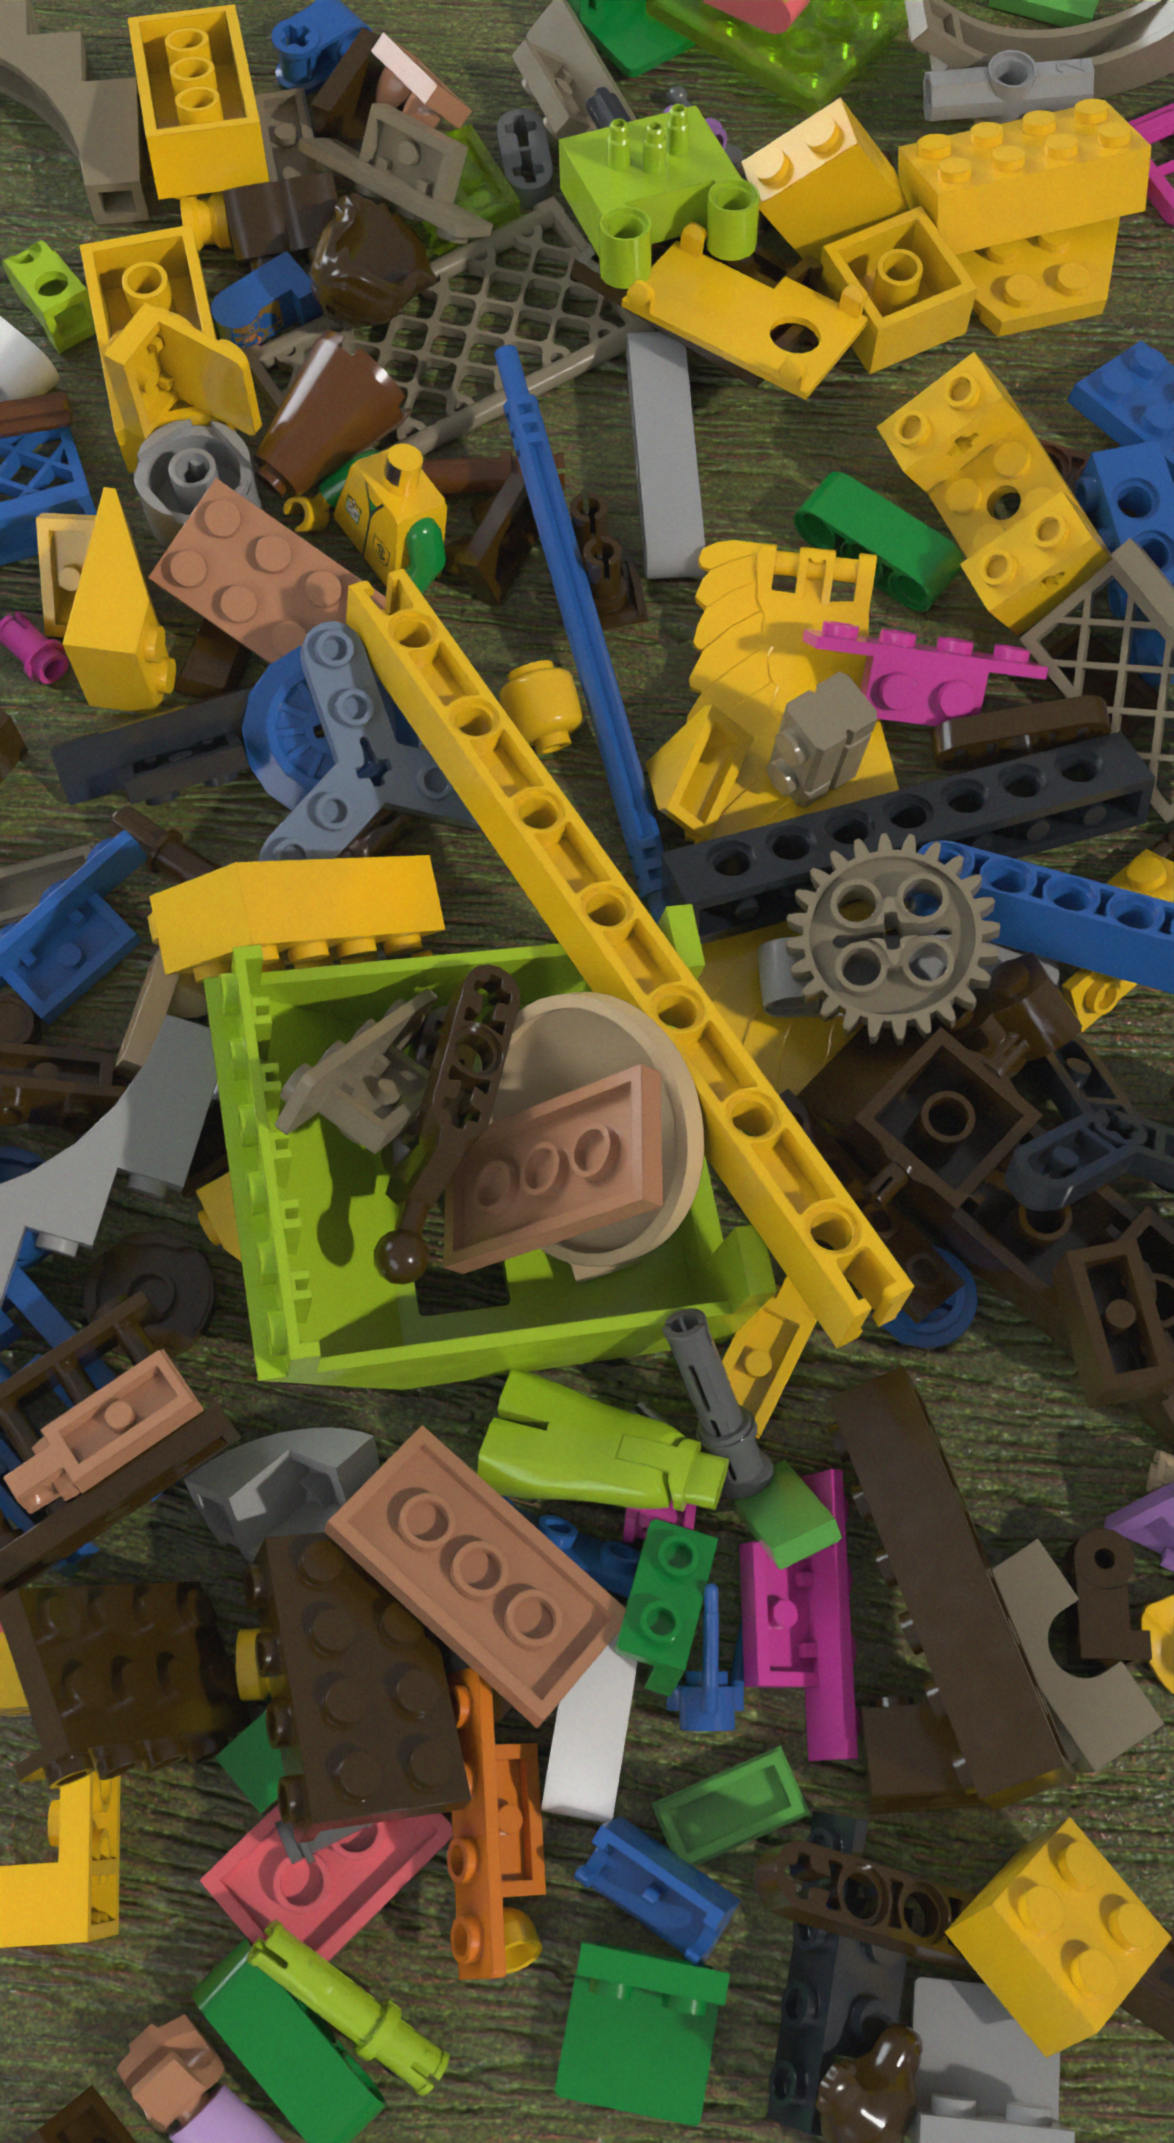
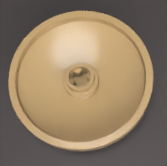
M575 992L554 995L539 999L518 1011L489 1122L491 1124L639 1064L661 1072L663 1207L539 1248L561 1261L585 1267H603L618 1264L642 1256L666 1241L679 1227L694 1201L700 1183L704 1160V1125L701 1106L692 1076L676 1046L667 1034L640 1009L624 1000L598 992Z

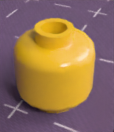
M550 660L532 662L509 672L507 675L509 682L500 690L499 702L529 746H535L538 755L554 753L570 746L572 743L569 735L576 732L585 721V715L570 672L566 669L554 667L553 662Z

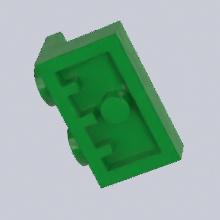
M659 1519L652 1520L648 1526L615 1645V1651L618 1655L649 1664L644 1689L671 1697L686 1669L704 1598V1589L708 1582L719 1538Z

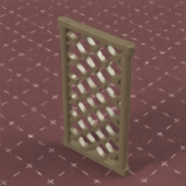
M552 196L535 204L534 211L491 231L489 237H479L430 262L431 269L438 278L437 283L417 294L421 293L423 297L437 302L432 317L422 319L400 314L385 323L389 328L384 341L373 343L355 339L353 328L340 326L338 323L328 319L324 314L262 346L255 343L242 351L249 361L254 383L275 413H277L306 359L305 350L311 348L315 340L326 330L338 332L345 337L338 346L349 354L355 352L360 347L367 354L379 357L377 363L383 369L389 360L416 364V371L410 382L394 381L404 396L407 397L404 408H410L412 411L413 404L419 399L439 402L446 405V418L426 427L421 421L411 419L409 416L397 428L398 442L395 444H410L416 447L423 456L505 414L503 405L507 398L498 366L468 361L474 344L483 343L498 347L514 345L518 351L540 355L542 357V368L525 377L529 394L538 397L625 352L627 333L655 332L652 325L588 286L572 281L574 258L590 245L566 215L565 210L557 199ZM552 227L567 248L545 244L543 242V231ZM514 246L518 251L531 255L526 270L515 271L496 266V255ZM543 257L563 260L569 263L566 275L560 279L536 275L534 271L537 261ZM468 270L471 274L484 278V282L478 294L469 295L449 290V278ZM494 281H504L519 284L522 288L517 301L505 302L487 297L490 285ZM533 288L555 291L560 294L557 306L552 310L525 305L529 290ZM575 295L595 299L598 303L594 315L591 317H581L564 313L563 307L567 297ZM607 303H610L625 323V326L618 329L613 323L601 319L603 307ZM454 304L473 308L475 311L469 325L457 326L440 322L443 308L446 305ZM485 312H494L509 315L513 319L509 331L504 334H498L478 329L481 315ZM524 319H530L550 324L551 327L547 339L538 342L515 336L519 322ZM560 327L581 329L589 333V344L573 353L553 342L556 332ZM401 328L425 332L427 336L423 347L420 350L413 351L392 346L396 331ZM442 335L462 339L465 341L459 357L448 358L430 353L433 340L437 336ZM275 365L285 372L292 373L289 385L283 392H280L266 371ZM429 367L455 372L452 386L448 390L423 387L420 385L424 370ZM466 375L490 378L494 381V393L477 402L469 396L458 393L462 378ZM395 444L381 450L380 452L390 449V447L394 446Z

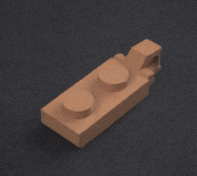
M164 1349L158 1350L40 1429L44 1437L32 1447L35 1456L3 1478L17 1502L28 1513L32 1514L59 1497L67 1501L79 1495L80 1492L84 1493L194 1418L204 1409Z

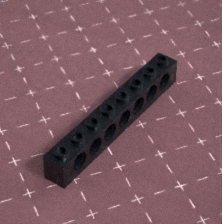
M1120 731L661 853L662 898L666 906L692 904L702 945L786 922L788 914L807 913L796 903V891L808 890L816 893L817 889L811 882V869L816 868L830 875L833 872L830 853L835 850L847 861L854 859V840L860 839L865 844L869 853L878 851L881 834L887 833L893 850H901L908 835L912 834L915 836L916 853H918L923 845L931 841L945 840L1017 859L1145 824L1156 777ZM854 899V900L848 901V902L845 903L843 906L848 905V904H852V903H856V902H859V901H863V900H861V899Z

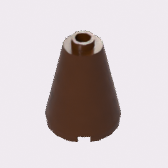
M326 330L315 340L253 456L255 462L260 467L255 472L256 477L270 492L279 498H282L285 493L298 498L331 475L346 461L364 452L400 427L411 415L410 408L400 409L398 407L405 399V396L388 373L360 347L353 355L339 347L338 345L345 337L338 332Z

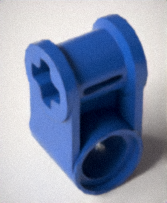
M315 0L310 6L291 18L279 22L272 31L273 49L279 55L280 61L275 70L277 85L282 91L304 87L305 96L315 93L325 84L361 29L364 28L373 32L372 29L340 0Z

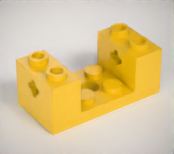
M975 352L876 427L903 472L929 495L964 552L967 560L962 562L960 566L988 612L1016 635H1020L1047 616L1113 559L1110 551L1010 394ZM1019 493L1021 502L1017 512L1005 520L995 519L994 508L997 501L1005 494Z
M0 1632V1715L6 1717L31 1716L5 1634ZM93 1771L88 1776L74 1783L60 1787V1799L51 1801L48 1812V1839L51 1847H59L58 1862L0 1866V1948L83 1943L119 1934L121 1775L108 1780H99L96 1771Z

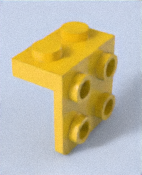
M146 302L125 328L116 331L110 338L103 357L127 431L146 440L178 398L250 436H254L261 428L262 422L249 361L244 352L231 341L226 339L218 341L194 328L181 315L173 312L167 314Z

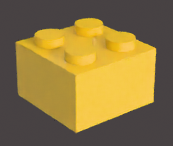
M922 206L823 246L820 261L823 266L821 279L825 283L829 296L832 297L831 299L839 303L841 293L849 283H856L862 286L868 293L862 315L869 318L868 324L850 346L869 374L966 333L978 288Z
M1071 1817L1024 1844L944 1932L1046 2058L1097 2034L1172 1939Z

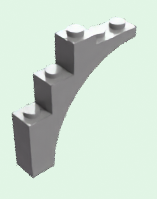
M167 1014L145 1064L117 1104L75 1144L31 1172L0 1184V1308L2 1307L26 1231L38 1234L35 1246L62 1255L75 1257L78 1246L90 1250L93 1248L116 1174L129 1178L126 1185L127 1189L147 1196L165 1199L168 1189L181 1193L217 1082L209 1027Z

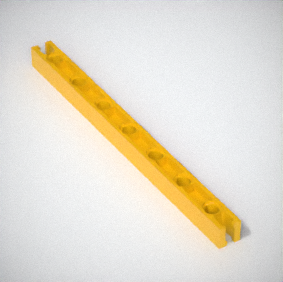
M400 569L388 573L385 609L382 610L370 598V596L374 595V589L368 581L349 585L346 625L357 632L372 670L591 990L614 996L640 1009L667 1034L676 1046L692 1076L698 1094L704 1125V1155L835 1347L838 1349L861 1335L863 1332L861 1326L872 1308L875 1310L872 1318L878 1327L895 1319L915 1286L406 571ZM738 1129L746 1130L752 1133L754 1136L745 1135L741 1133ZM814 1239L829 1243L835 1250H827L819 1246ZM847 1280L853 1283L864 1297L863 1299H857Z

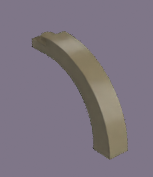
M904 0L909 25L907 30L909 39L920 53L924 55L929 54L932 71L986 67L994 55L1006 50L1024 52L1034 59L1035 62L1091 58L1095 72L1093 99L1134 89L1174 72V0H1145L1129 9L1100 20L1072 27L1048 30L1014 29L989 24L961 12L944 0Z

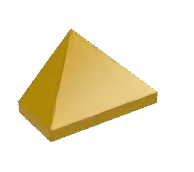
M705 705L645 763L658 810L700 842L708 841L754 737L715 705Z

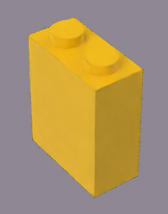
M841 97L741 162L747 181L759 190V210L802 259L809 254L820 262L823 246L910 210L895 169Z

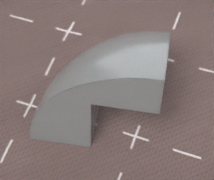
M331 1427L297 1429L262 1437L231 1449L196 1469L184 1478V1481L196 1507L222 1546L232 1544L238 1547L244 1558L253 1564L266 1537L324 1532L327 1521L379 1469L378 1451L374 1435L361 1431Z

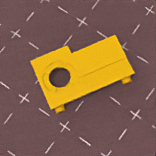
M689 222L682 231L680 242L676 240L651 267L649 279L646 282L636 280L627 291V295L622 299L621 307L806 400L867 326L869 318L862 315L864 303L868 297L867 291L856 283H849L841 293L840 302L838 303L786 276L773 289L703 254L708 232L698 223ZM797 323L812 330L819 340V345L806 353H791L775 345L770 338V332L778 325Z

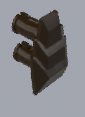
M587 492L588 510L584 511L582 494L577 495L570 503L571 522L602 630L648 621L642 583L634 554L627 555L620 538H613L607 530L606 516L608 506L605 498L599 494Z

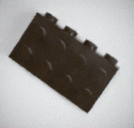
M325 1532L266 1537L253 1564L247 1565L245 1568L244 1592L248 1607L250 1609H258L261 1633H258L255 1639V1662L259 1676L261 1678L269 1677L273 1702L268 1704L266 1710V1731L270 1747L273 1750L280 1749L284 1776L279 1778L277 1789L279 1812L284 1824L292 1823L296 1842L299 1844L314 1841L320 1831L464 1809L472 1799L438 1637Z
M200 1581L17 1588L0 1599L1 1625L42 1746L40 1751L14 1766L19 1783L46 1779L49 1788L55 1789L74 1783L88 1776L93 1771H96L99 1780H108L127 1773L143 1764L146 1773L169 1767L187 1757L190 1765L201 1764L214 1759L215 1756L229 1745L227 1738L245 1729L252 1723L245 1702H242L239 1697L236 1667L227 1656L215 1624L216 1613L209 1597L204 1593Z

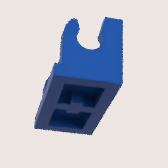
M623 1816L602 1824L591 1842L597 1846L587 1863L584 1866L581 1865L576 1870L574 1879L586 1888L592 1887L682 1952L684 1959L689 1963L702 1967L741 1900Z

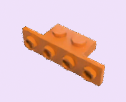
M470 1667L446 1675L472 1799L464 1809L452 1811L453 1839L450 1842L447 1854L449 1875L455 1883L456 1918L452 1924L450 1940L453 1956L458 1962L459 1980L504 1978L506 1975L503 1898L546 1894L538 1743L495 1744L492 1686Z

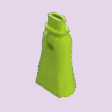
M511 1369L499 1399L497 1408L499 1419L493 1418L478 1457L477 1475L498 1494L527 1499L595 1502L650 1510L669 1508L672 1500L673 1509L682 1512L687 1503L716 1510L726 1479L729 1458L701 1452L700 1441L686 1438L677 1429L664 1422L604 1404L562 1384L528 1371Z

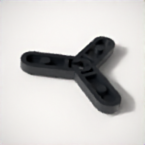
M1075 1035L1068 1043L1053 1053L1036 1060L1027 1061L1034 1075L1066 1123L1025 1143L1015 1151L1005 1172V1182L1020 1204L1035 1211L1064 1208L1125 1173L1152 1181L1160 1189L1174 1194V1129L1141 1117L1095 1050L1084 1039Z

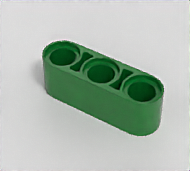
M834 471L829 473L793 516V524L797 532L814 548L836 550V557L859 559L860 553L877 555L873 586L913 611H928L962 570L960 564L964 562L960 550L953 542L843 472Z
M245 1937L191 1990L194 2002L307 2143H351L387 2106L383 2094L316 2012L258 1967H253L246 1961L253 1944Z

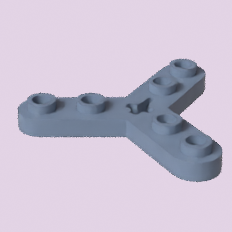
M337 621L322 622L313 627L306 635L301 648V667L335 765L268 837L260 851L259 861L336 859L381 808L483 831L429 751L397 743L364 645L357 632L348 625ZM365 740L368 742L367 751L374 764H385L388 768V771L380 779L381 786L374 787L369 778L359 779L356 774L364 765V752L360 742Z

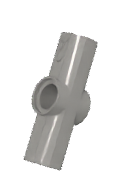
M1006 50L994 55L986 67L926 71L923 82L925 120L931 122L982 117L985 122L1001 124L1023 119V116L1031 111L1045 110L1051 112L1073 108L1077 102L1093 99L1095 72L1092 59L1082 58L1035 62L1034 59L1024 52Z

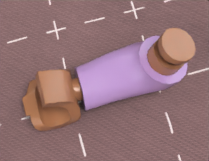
M186 2014L160 2027L151 2023L129 2044L130 2053L117 2067L118 2074L134 2100L142 2107L147 2121L158 2132H164L176 2120L180 2122L169 2135V2139L173 2143H285L257 2113L247 2106L226 2085L221 2084L211 2093H207V2090L219 2080L224 2071V2066L206 2035Z

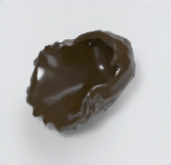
M352 193L349 197L345 194L343 197L338 198L337 204L334 205L335 213L333 218L327 223L317 238L313 262L309 272L311 292L325 316L340 326L361 329L364 326L385 324L400 314L404 315L403 307L418 292L434 286L438 278L431 269L429 257L426 255V246L422 243V238L417 231L406 225L402 215L391 214L387 205L383 202L376 205L370 199L363 198L358 193Z

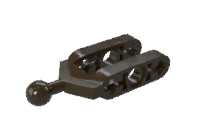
M486 964L472 969L456 985L449 1005L439 1006L428 1014L410 1045L407 1056L428 1070L430 1074L419 1111V1119L381 1149L384 1169L390 1175L385 1194L396 1206L400 1207L394 1230L383 1235L374 1249V1266L379 1275L391 1284L404 1285L415 1282L423 1276L429 1264V1249L421 1237L428 1211L435 1205L463 1156L484 1133L490 1122L520 1006V991L516 981L508 972L498 966ZM480 988L489 992L488 1002L494 1006L484 1016L481 1023L474 1021L480 1015L483 1004V996L477 992ZM476 1053H478L482 1061V1071L479 1072L472 1071ZM459 1119L465 1122L461 1127L457 1128ZM419 1132V1145L413 1150L405 1146Z

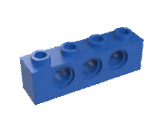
M1159 439L1091 453L1080 478L1075 483L1076 500L1083 511L1087 513L1088 519L1111 554L1129 538L1133 539L1144 549L1174 586V484ZM1120 508L1131 510L1137 517L1132 518L1125 515ZM1114 578L1109 582L1107 591L1109 608L1114 617H1120V620H1125L1128 594ZM1137 606L1135 621L1150 622ZM1134 629L1130 665L1163 667L1166 640L1159 631ZM1137 673L1152 688L1160 686L1161 675ZM1171 675L1170 684H1173L1174 675Z

